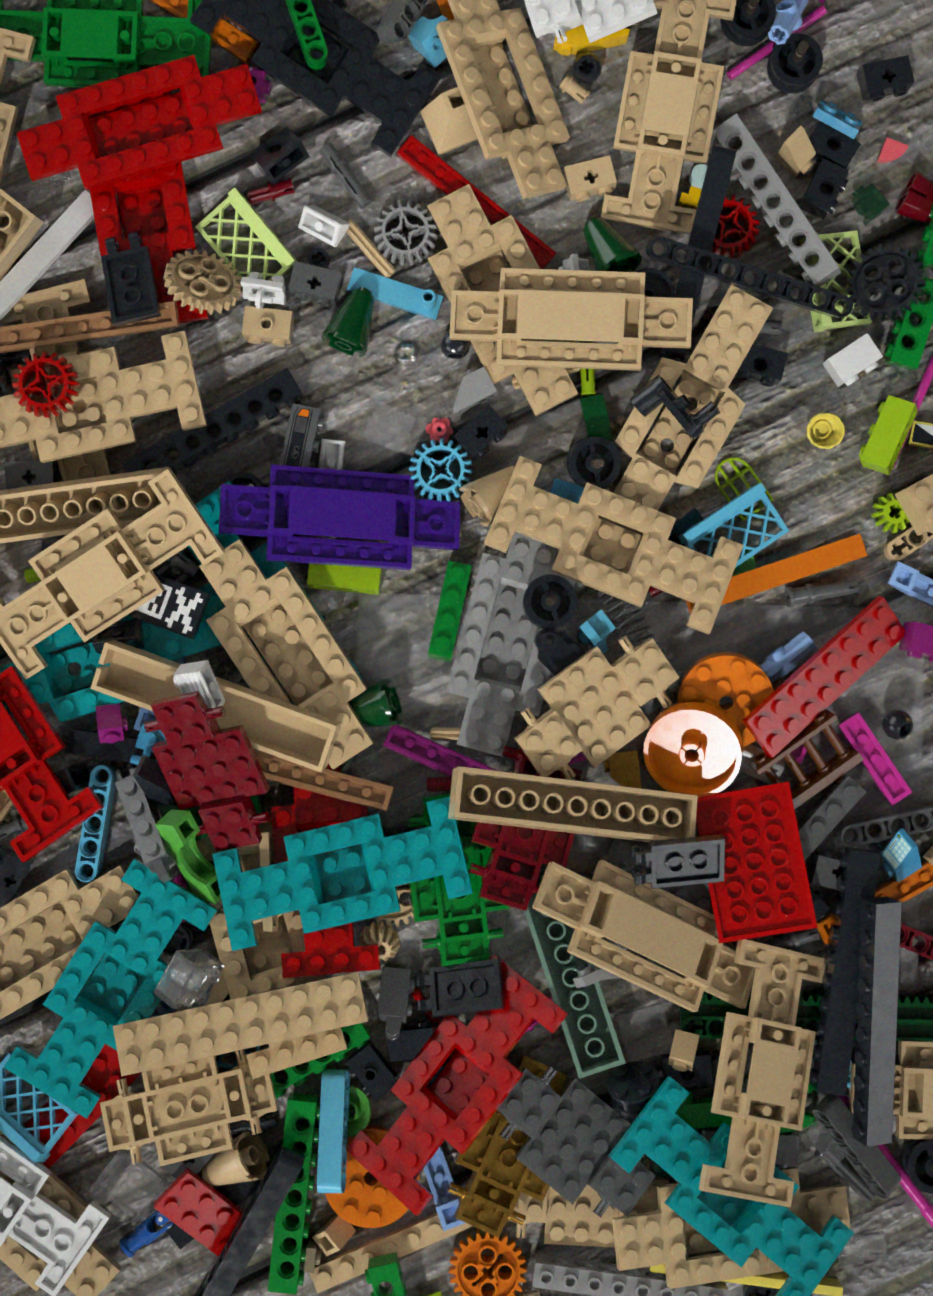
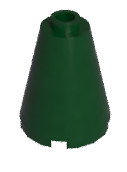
M592 217L585 223L583 233L596 271L627 272L631 269L634 272L642 261L639 251L602 217Z
M363 287L353 289L323 331L322 340L324 341L327 338L330 341L328 344L330 347L347 355L353 356L354 352L360 353L359 357L365 356L375 302L372 292Z
M390 679L380 680L348 701L364 728L397 726L402 723V719H398V713H402L400 699L395 687L390 688L387 684L391 682Z

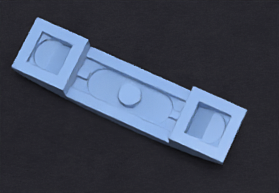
M898 561L888 584L908 596L933 607V579Z
M440 1146L424 1167V1172L431 1193L434 1195L435 1208L443 1231L465 1224V1222L454 1217L459 1204V1197L447 1192L450 1182L454 1183L442 1146Z

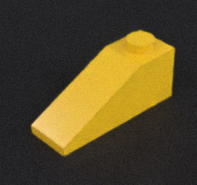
M580 25L565 32L567 36L566 42L562 38L563 43H558L555 36L553 50L561 55L569 56L571 54L580 55L585 52L627 44L630 29H621L590 43L584 25Z

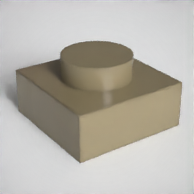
M309 1240L307 1244L304 1272L314 1273L315 1265H320L322 1250L317 1249L318 1245L314 1240Z

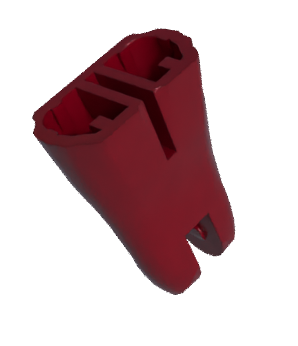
M916 171L908 181L895 209V213L931 223L932 218L929 217L933 206V181L919 171Z

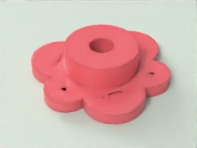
M434 418L432 423L426 426V432L430 435V440L434 439L435 442L438 440L440 443V439L443 438L444 444L448 442L449 436L453 434V429L450 427L451 423L447 418H442L441 420Z

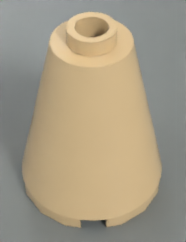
M509 466L464 484L459 488V491H463L460 497L466 509L473 518L478 516L482 520L479 522L482 526L487 527L492 524L515 466Z
M247 1131L236 1136L233 1139V1149L218 1152L202 1168L203 1180L213 1187L256 1181L263 1178L268 1168L266 1169V1162L269 1161V1153L263 1140L258 1135L254 1137Z

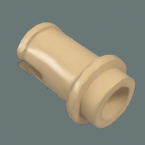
M567 75L559 88L562 89V93L566 92L582 105L587 99L586 97L589 96L590 91L574 80L575 77Z

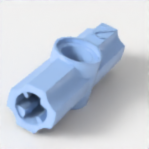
M784 0L776 6L777 17L768 32L771 41L776 42L777 45L785 44L792 31L801 27L803 23L801 14L809 0Z
M803 631L791 639L784 647L781 646L773 651L760 666L767 673L772 684L779 677L781 678L797 666L796 663L814 650L816 646L813 640Z

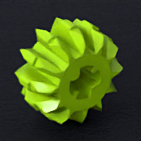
M888 493L886 498L884 496L879 497V503H875L872 506L878 511L871 514L872 518L878 517L875 526L883 524L882 531L887 532L890 529L892 533H897L898 528L901 530L906 529L905 523H910L893 493ZM894 509L896 513H894L893 517H890L889 513Z

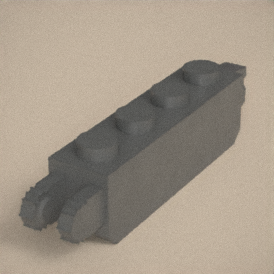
M128 763L131 775L125 778V774L121 769L114 770L117 779L115 785L144 865L150 869L151 873L156 872L158 878L165 883L173 879L169 865L175 860L155 826L161 819L155 804L150 803L134 778L133 774L136 765Z

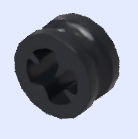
M315 248L310 251L308 255L310 265L328 268L330 259L326 250ZM319 255H322L325 261L316 265L313 258H318Z

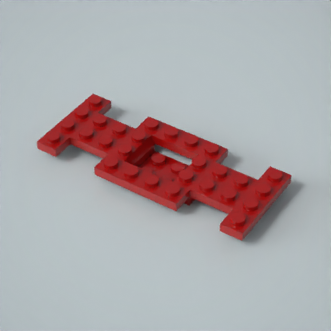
M170 91L97 112L88 115V117L91 119L171 94ZM182 162L89 189L100 255H108L105 239L115 237L116 242H119L120 251L131 249L128 233L137 231L139 237H142L143 246L147 245L150 249L159 303L174 301V294H168V288L164 287L165 280H163L166 265L170 263L171 257H176L175 253L197 250ZM116 194L118 195L119 207H120L121 218H122V224H123V230H124V236H125L124 239H123V233H122V228H121V222H120V216H119V210H118V204H117ZM181 300L175 301L177 303L179 324L209 319L207 310L200 314L198 308L190 311V305L187 304L182 307Z
M10 666L0 673V792L6 791L29 828L10 841L21 862H27L104 808L92 787H87L73 798L69 797L46 761L63 749L65 745L15 666ZM3 700H5L6 704L12 711L13 715L17 719L18 723L24 730L29 740H25V738L23 737L22 733L20 732L15 722L9 715L8 711L4 707L2 703Z
M328 763L326 769L342 773L341 765L332 769ZM293 787L295 805L271 807L275 864L288 861L284 842L285 836L297 834L298 830L301 833L369 816L368 807ZM353 923L304 934L305 951L281 953L283 978L381 969L379 945L355 947Z
M492 954L488 960L500 958L495 954ZM502 960L505 1009L477 1012L468 1026L455 1015L446 1016L390 1090L407 1107L380 1144L365 1131L360 1130L346 1149L414 1215L419 1216L434 1196L416 1178L444 1140L452 1145L460 1154H465L524 1073L509 1062L507 1056L534 1019L554 1034L568 1015L567 1012ZM456 1048V1053L453 1055V1057L450 1059V1061L447 1063V1065L444 1067V1069L441 1071V1073L438 1075V1077L435 1079L432 1085L429 1088H427L426 1086L428 1085V1083L431 1081V1079L434 1077V1075L437 1073V1071L440 1069V1067L443 1065V1063L446 1061V1059L449 1057L452 1051Z

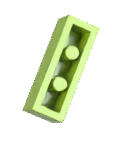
M888 395L886 402L882 401L878 409L879 418L876 423H872L869 429L868 436L870 438L867 445L863 444L859 452V458L863 467L890 476L917 415L916 403Z
M309 563L307 585L313 589L379 595L382 568Z

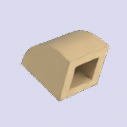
M337 1214L325 1223L312 1238L324 1254L329 1256L341 1250L356 1230L349 1222Z

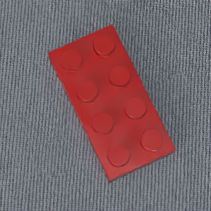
M189 1168L154 1202V1208L218 1257L244 1213L242 1209Z

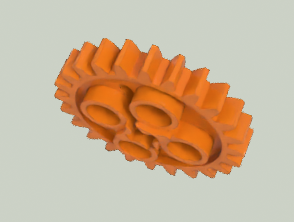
M477 1229L476 1237L473 1238L471 1234H467V1243L464 1240H459L461 1249L454 1247L453 1253L456 1256L450 1257V1263L453 1266L449 1267V1273L454 1274L450 1277V1283H456L454 1292L461 1291L460 1296H516L515 1290L522 1292V1285L519 1282H526V1276L522 1273L527 1272V1266L522 1265L526 1262L525 1256H519L522 1253L521 1246L514 1248L516 1245L515 1239L508 1242L507 1233L499 1238L485 1232V1235H481ZM486 1248L494 1251L490 1256H485L481 1252ZM500 1254H503V1257L497 1259ZM506 1265L511 1270L507 1273H502L499 1271V1268ZM474 1266L477 1270L474 1273H467L465 1268ZM492 1266V1271L486 1270L484 1272V1267L489 1269ZM479 1279V1282L476 1285L472 1284L473 1282ZM485 1283L494 1285L491 1290H485L482 1286Z

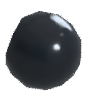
M590 52L578 55L572 65V73L575 79L585 84L597 80L602 70L600 59Z
M450 332L446 333L441 341L442 353L447 358H464L469 352L470 341L450 340Z
M897 709L885 715L882 727L888 737L900 740L911 734L913 720L907 712Z

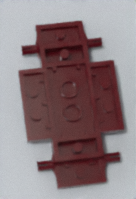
M199 691L153 701L150 706L156 720L145 722L144 728L146 732L161 730L164 734L166 741L155 743L152 746V750L179 810L201 806L198 812L203 824L198 825L200 832L196 835L208 834L216 851L259 844L262 836L258 829V823L270 822L269 812L256 814L257 812L250 796L267 793L270 787L244 726L238 725L220 729L216 718L225 716L224 707L208 708L203 702Z
M504 746L502 756L515 759L513 773L540 776L521 748L516 750ZM571 768L576 774L574 779L580 780L582 771ZM561 770L554 771L547 776L558 779L566 778ZM476 822L471 842L493 848L485 867L471 862L469 866L471 868L468 869V873L482 876V885L478 897L527 911L530 898L534 893H538L540 884H537L541 865H548L549 862L553 861L566 868L575 833Z

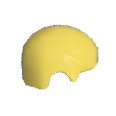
M818 413L810 419L806 427V435L812 445L821 449H831L841 443L845 435V426L841 419L834 414Z

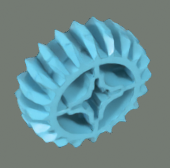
M441 438L440 445L436 446L435 440L432 439L430 440L431 448H428L427 444L423 443V453L418 449L415 450V454L419 459H410L411 463L416 465L409 467V472L416 473L411 476V479L414 481L418 480L414 484V489L417 490L422 487L423 489L419 494L423 497L428 492V500H433V496L437 495V501L441 502V496L446 495V501H451L449 495L453 493L455 498H459L457 489L463 486L462 483L467 484L471 482V479L465 477V475H472L473 470L465 469V467L472 465L471 460L463 461L468 456V453L463 452L459 454L462 448L461 445H457L455 449H452V440L448 442V446H444V439ZM435 453L449 454L440 461L429 457ZM454 459L459 463L461 470L458 479L449 471ZM423 463H426L432 470V474L426 483L421 476ZM446 465L445 472H447V475L440 473L435 476V473H437L435 467L442 468ZM439 481H446L452 484V486L446 489L432 488Z

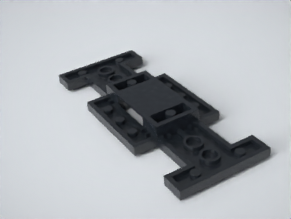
M202 0L190 18L191 24L211 36L223 17L262 42L251 60L252 65L261 71H265L267 75L330 117L333 116L340 103L346 99L382 123L383 125L372 140L371 145L389 157H392L442 77L424 64H421L411 81L408 82L371 57L380 42L377 32L330 0H311L319 25L349 46L347 48L322 31L328 55L326 65L318 70L310 68L305 60L285 0ZM297 5L295 10L304 12L307 8L304 5ZM306 28L303 30V33L310 36L315 31L311 28ZM314 51L310 54L315 59H320L323 56L319 51Z

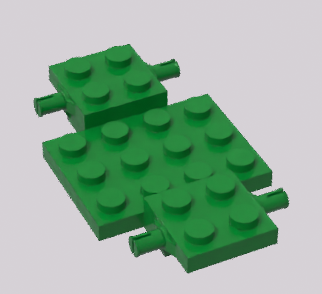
M450 794L422 797V817L408 818V822L412 823L408 824L409 828L430 827L431 821L426 802L450 797ZM456 820L467 869L471 868L469 867L471 862L485 867L493 848L471 842L476 822ZM469 873L473 894L448 899L443 875L409 883L413 921L421 922L436 919V937L422 939V948L437 947L442 966L488 960L490 939L504 937V934L501 933L503 932L502 927L488 929L486 912L510 908L509 906L478 897L482 885V876Z

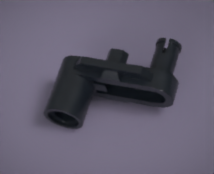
M660 375L656 376L630 398L635 408L644 417L664 403L693 439H696L704 432V425L721 413L718 407L708 413L715 406L712 401H709L696 414L691 413L687 408L691 404L685 394L678 397Z
M548 628L542 629L537 632L534 638V644L538 649L537 659L554 676L586 653L565 631L555 632ZM547 636L552 640L550 645L546 644Z

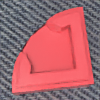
M887 137L877 162L888 163L900 158L906 152L909 145Z

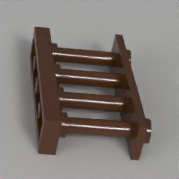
M825 709L773 758L768 757L763 752L755 756L748 765L758 775L764 772L771 784L782 783L772 765L784 758L798 780L797 784L790 788L794 809H796L864 759L852 747H844L830 725L838 718L835 714ZM821 730H823L837 752L836 756L828 762H825L811 740ZM802 744L817 765L816 770L808 776L805 775L791 753Z

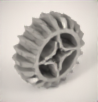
M399 201L398 208L396 209L390 204V213L383 210L381 212L383 218H377L376 220L379 226L374 227V232L378 234L374 237V240L380 243L377 248L379 251H384L383 256L385 258L391 256V263L393 264L397 259H400L401 266H404L405 260H409V264L412 266L414 265L413 259L415 258L421 263L423 261L421 254L429 257L430 252L428 249L435 248V244L432 241L437 240V234L434 233L437 231V225L432 224L434 222L432 216L427 217V209L420 212L421 205L419 203L412 208L411 201L407 202V207H403L402 202ZM406 217L417 220L422 226L410 224ZM399 219V226L391 229V232H387L389 226ZM403 225L408 230V243L406 242V237H403ZM421 235H425L422 242L412 249L413 241L420 238ZM389 241L401 243L405 250L395 248Z

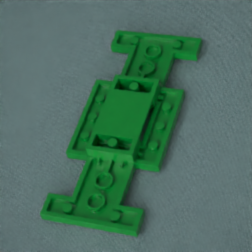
M0 0V28L30 35L36 39L31 62H44V84L46 86L84 88L138 72L140 67H154L191 55L195 56L201 77L210 75L212 35L209 36L190 23L191 16L202 0H188L187 18L143 16L144 0H48L47 7L43 8V12L4 10V0ZM7 57V61H21ZM68 57L113 59L114 62L68 60Z

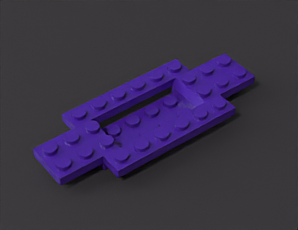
M271 464L269 488L221 484L218 534L267 537L266 561L411 570L412 547L444 550L459 549L460 502L415 499L414 480L411 479V475ZM293 534L386 540L389 543L295 537Z

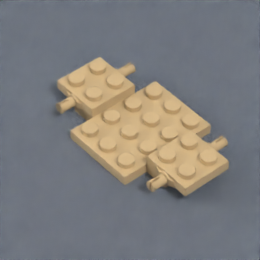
M627 635L623 636L618 642L626 653L611 665L600 649L595 646L537 689L551 709L537 719L529 707L524 709L525 711H522L520 714L524 717L528 726L524 732L514 739L540 776L547 777L554 771L561 770L566 779L571 780V777L574 778L576 774L568 763L580 752H582L591 767H597L651 726V723L639 706L656 697L663 708H667L668 705L672 704L665 691L669 685L679 679V676L653 638H649L641 645L633 646Z
M245 1049L235 1051L238 1066L221 1073L218 1071L216 1057L211 1056L142 1072L145 1087L143 1092H129L126 1078L116 1080L119 1095L111 1100L100 1102L109 1152L120 1149L130 1150L133 1165L143 1162L140 1147L144 1144L155 1142L159 1164L164 1166L233 1149L234 1144L229 1123L249 1120L252 1135L262 1133L259 1118L266 1113L278 1110L271 1074L252 1079Z
M642 1159L641 1161L645 1163V1167L649 1170L650 1160L645 1159L644 1161ZM655 1177L629 1215L655 1212L659 1208L656 1186L669 1184L668 1177ZM586 1185L573 1205L549 1186L543 1202L521 1192L514 1211L526 1215L525 1220L518 1218L524 1221V1224L520 1225L517 1223V1238H520L521 1229L522 1238H526V1224L531 1222L545 1223L544 1244L615 1248L612 1218L626 1215L611 1206L607 1208L601 1218L596 1215L593 1210L601 1201V1198L588 1185Z

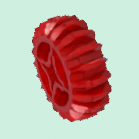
M735 194L731 196L730 200L725 196L722 211H730L731 213L727 216L720 215L717 227L718 237L714 239L711 251L712 253L718 252L721 256L727 254L728 258L733 259L734 253L741 257L743 251L748 252L751 248L750 245L755 244L756 239L754 236L759 234V230L755 227L760 224L759 220L754 219L757 211L749 212L752 205L747 204L744 206V198H741L739 202L735 201ZM737 216H739L742 219L745 226V231L743 230V227L738 224ZM730 219H732L729 231L727 230L723 235L725 224H728ZM727 238L740 240L736 243H723Z
M43 351L41 358L37 353H33V361L26 357L24 360L27 365L25 367L20 364L18 365L21 373L13 374L19 380L12 383L14 388L19 389L14 393L16 398H21L18 404L22 407L26 406L25 411L28 413L34 411L36 417H40L43 413L45 418H50L51 411L58 417L60 416L59 409L68 412V408L65 405L67 403L75 405L71 397L79 396V393L73 390L80 387L78 381H73L79 377L77 372H72L74 366L71 363L67 364L65 357L59 358L57 353H52L49 356V353ZM45 367L58 368L62 375H49L45 371ZM36 372V379L30 383L32 376ZM46 380L50 382L47 384V390L43 388L44 386H46ZM63 387L61 394L57 397V390ZM43 394L48 403L35 402L31 395Z

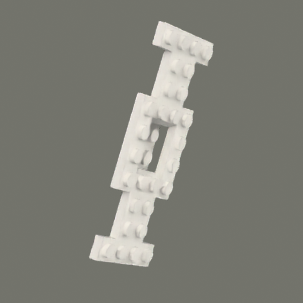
M0 1136V1171L15 1181L12 1185L0 1177V1247L7 1237L10 1236L48 1263L34 1284L51 1296H56L112 1214L94 1201H91L79 1220L74 1218L39 1193L52 1172L40 1163L33 1162L23 1151Z

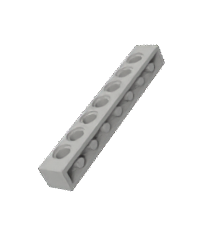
M737 113L715 128L713 133L716 138L713 142L716 146L731 149L735 142H742V146L736 152L732 171L735 169L741 174L738 178L739 182L745 190L750 188L754 194L750 198L757 209L762 207L766 212L763 218L770 228L776 227L779 232L775 235L782 247L786 245L789 247L791 253L788 256L794 265L798 266L800 264L805 271L801 274L805 282L821 287L841 273L839 266ZM747 161H755L752 168L744 169V164ZM759 180H768L767 185L765 187H756V184ZM772 199H780L778 206L769 207V202ZM787 217L793 218L790 226H781L783 219ZM800 236L806 237L803 245H794L796 238ZM814 255L819 257L817 264L813 266L807 265L809 257Z
M534 1253L531 1280L532 1287L592 1296H728L727 1285L722 1281L669 1289L667 1287L666 1274L652 1273L648 1268L619 1271L617 1264Z

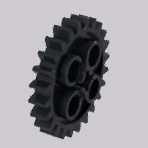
M889 243L887 250H883L882 246L879 245L878 252H874L870 248V255L868 257L863 254L860 255L862 258L861 263L854 261L856 270H849L850 276L853 277L846 280L847 284L851 286L846 289L848 295H852L849 298L855 303V310H861L863 317L869 314L872 321L877 315H879L881 322L884 321L885 316H889L890 320L893 321L894 314L896 313L902 318V310L906 309L911 312L910 304H919L916 296L924 295L923 290L920 288L926 286V281L922 279L926 277L925 270H921L924 267L922 261L917 262L919 260L917 254L911 256L909 248L903 252L901 245H898L895 250H893L891 243ZM894 266H902L899 271L891 272ZM870 272H878L875 277L867 278ZM898 288H906L902 294H894ZM873 294H881L879 299L870 300Z

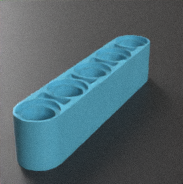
M108 764L95 767L90 774L88 787H92L96 795L97 793L103 794L105 802L103 804L104 808L82 823L75 867V875L82 882L96 879L102 872L117 780L114 773L116 769ZM102 769H105L109 774L106 782L99 778V773ZM94 816L98 817L101 821L99 829L92 826L91 821ZM90 840L97 844L95 853L88 849V842ZM86 864L92 866V876L85 874L84 866Z
M325 1069L322 1072L317 1165L318 1193H344L346 1187V1149L350 1074L347 1069Z

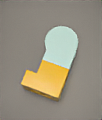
M699 164L693 168L689 177L690 188L688 194L682 192L678 201V207L697 210L707 165Z

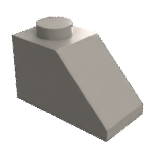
M476 366L465 372L466 376L462 378L453 407L455 417L497 396V390L484 366L481 368Z

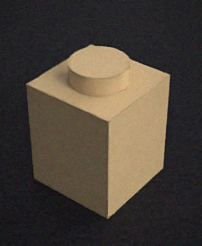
M676 1029L668 1065H672L678 1071H692L700 1035Z

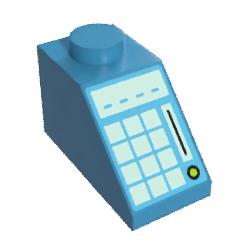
M903 828L900 829L881 854L883 860L882 869L888 877L893 876L897 882L922 868L917 845Z

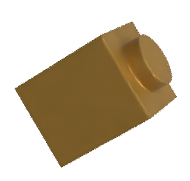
M637 750L615 752L603 761L604 772L609 773V777L620 786L642 789Z

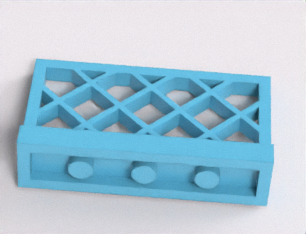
M760 482L677 537L687 548L695 551L697 550L693 546L694 543L699 540L708 541L706 555L710 556L713 543H718V540L714 539L715 530L718 527L728 529L727 539H731L732 530L744 532L743 548L736 564L737 567L789 532V530L764 492L766 489ZM760 499L766 506L764 516L752 513L754 503ZM736 515L747 516L745 529L733 526ZM752 517L763 519L761 532L749 530ZM768 520L776 522L781 531L775 535L765 533ZM748 533L760 535L757 547L746 546Z
M8 1053L0 1063V1131L33 1162H45L51 1155L49 1151L77 1117L78 1113L50 1096L49 1107L39 1109L38 1094H45L44 1092L38 1091L33 1086V1092L22 1093V1079L20 1077H5L4 1066L12 1054ZM16 1080L17 1094L6 1096V1082ZM33 1095V1110L23 1111L22 1097ZM17 1098V1112L9 1113L6 1110V1099ZM63 1109L69 1114L65 1121L60 1124L55 1122V1110ZM50 1111V1125L39 1126V1112ZM33 1113L34 1127L26 1128L23 1125V1114ZM50 1128L51 1138L44 1145L40 1141L39 1130Z

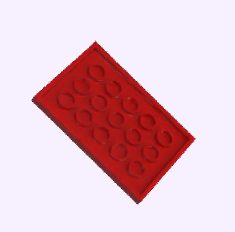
M789 781L697 797L696 823L699 836L723 834L725 838L724 882L708 883L719 943L818 928Z

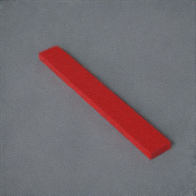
M413 135L397 151L398 157L446 196L469 184L490 225L510 216V214ZM514 218L539 268L545 269L556 256V252Z

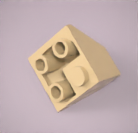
M458 87L441 93L420 111L438 156L478 139Z

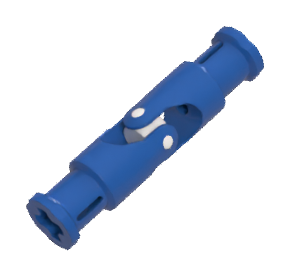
M156 1211L140 1223L132 1234L119 1240L120 1247L128 1257L132 1258L136 1255L138 1249L145 1244L149 1245L173 1225V1222L159 1211ZM154 1220L163 1227L161 1230L157 1231L155 1229Z

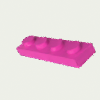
M859 712L854 713L837 725L849 745L861 754L864 759L862 764L890 805L893 806L912 793Z

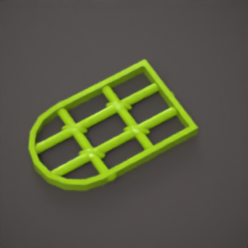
M728 458L722 461L715 471V483L728 502L731 499L723 489L730 485L736 495H740V492L734 486V481L739 477L748 489L751 487L744 477L746 472L749 471L757 483L761 482L752 470V467L739 458ZM733 461L741 462L747 468L740 472ZM725 462H729L736 471V476L731 479L721 468ZM718 471L725 478L726 483L720 486L718 481ZM766 489V491H764V492H765V494L768 496V498L770 499V502H771V501H773L774 499H773V497L770 495V493L768 492V490ZM761 499L757 501L760 507L752 513L759 512L765 506ZM738 514L742 522L747 519V516L744 518L741 514Z

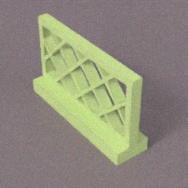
M235 187L219 206L195 226L219 257L225 258L224 263H232L231 270H237L236 258H248L247 272L238 271L237 276L241 277V279L242 275H247V277L250 275L252 259L264 260L263 273H260L263 275L264 280H267V277L272 278L274 275H285L290 269L293 270L294 262H298L245 196ZM230 204L235 208V220L223 219L224 210ZM210 222H218L217 236L208 235L204 230ZM223 223L234 224L233 237L222 236ZM239 224L249 225L250 238L238 237ZM222 240H233L232 254L222 252ZM238 241L249 242L248 255L237 254ZM254 242H261L265 245V256L253 255ZM268 260L278 261L282 268L276 274L268 273Z
M858 231L819 234L818 236L821 241H827L833 246L829 252L831 255L837 249L845 256L841 264L837 263L845 277L848 279L853 278L843 266L848 259L853 263L854 261L862 262ZM806 237L799 240L800 246L805 243ZM851 238L853 248L850 252L840 245L842 239ZM815 255L809 257L807 265L813 266L817 264L819 257ZM836 277L821 286V288L828 289L832 285L840 294L848 297L852 296L848 295L846 291L849 285L846 284L843 288L834 280ZM815 293L812 297L814 305L818 306L821 303V296L818 293ZM838 300L835 303V309L842 312L843 307L838 304ZM810 310L814 332L869 325L872 323L869 314L864 319H857L850 313L848 316L843 317L840 322H832L831 317Z

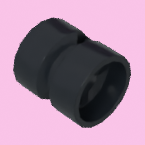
M187 922L181 923L163 953L171 957H177L185 953L194 943L195 933L192 926Z

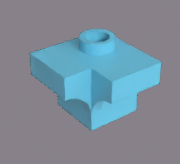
M443 15L432 20L422 16L416 21L408 36L414 49L420 52L429 65L434 68L447 57L436 30L439 22L448 21Z
M599 610L577 628L579 630L577 636L585 646L587 644H590L592 648L597 646L604 654L609 650L606 646L607 636L616 627L605 613Z

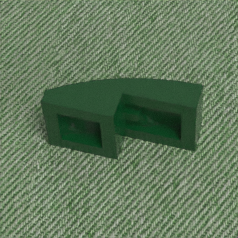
M603 393L579 398L587 437H602L613 442Z

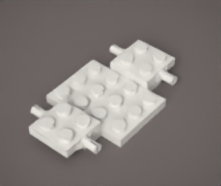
M524 0L536 37L539 38L548 33H555L558 43H563L562 38L566 42L567 36L565 32L580 25H584L588 40L592 43L658 14L653 0Z

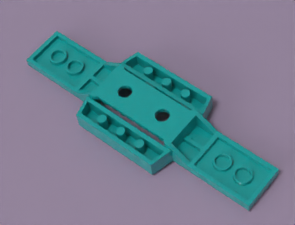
M218 595L210 597L195 640L142 620L144 649L141 650L174 661L222 645L206 620L225 608L224 603ZM126 615L117 622L138 619L133 616ZM68 623L34 645L48 666L25 680L14 662L0 666V673L10 666H15L38 704L49 703L60 722L96 712L95 706L126 702L90 689L91 687L65 695V693L92 685L96 669L105 665L110 666L111 664H99L101 654L95 651L92 642L54 655L49 653L83 642L71 623ZM73 662H77L81 666V672L77 676H73L69 672V666ZM3 700L2 703L4 707L6 708L9 714H12V711L6 704L5 700Z

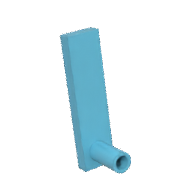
M355 267L347 287V292L350 293L353 289H359V287L366 288L372 292L375 301L433 320H437L444 296L435 294L430 289L423 290Z

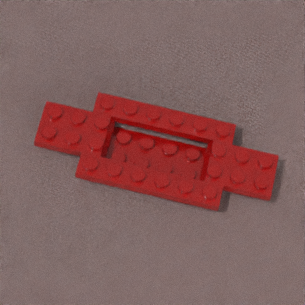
M191 55L57 95L56 99L62 119L20 131L16 134L32 181L78 168L85 190H89L222 150L224 148L217 126L262 113V109L247 64L201 77L195 56ZM180 88L181 91L91 119L88 117V115L174 89Z

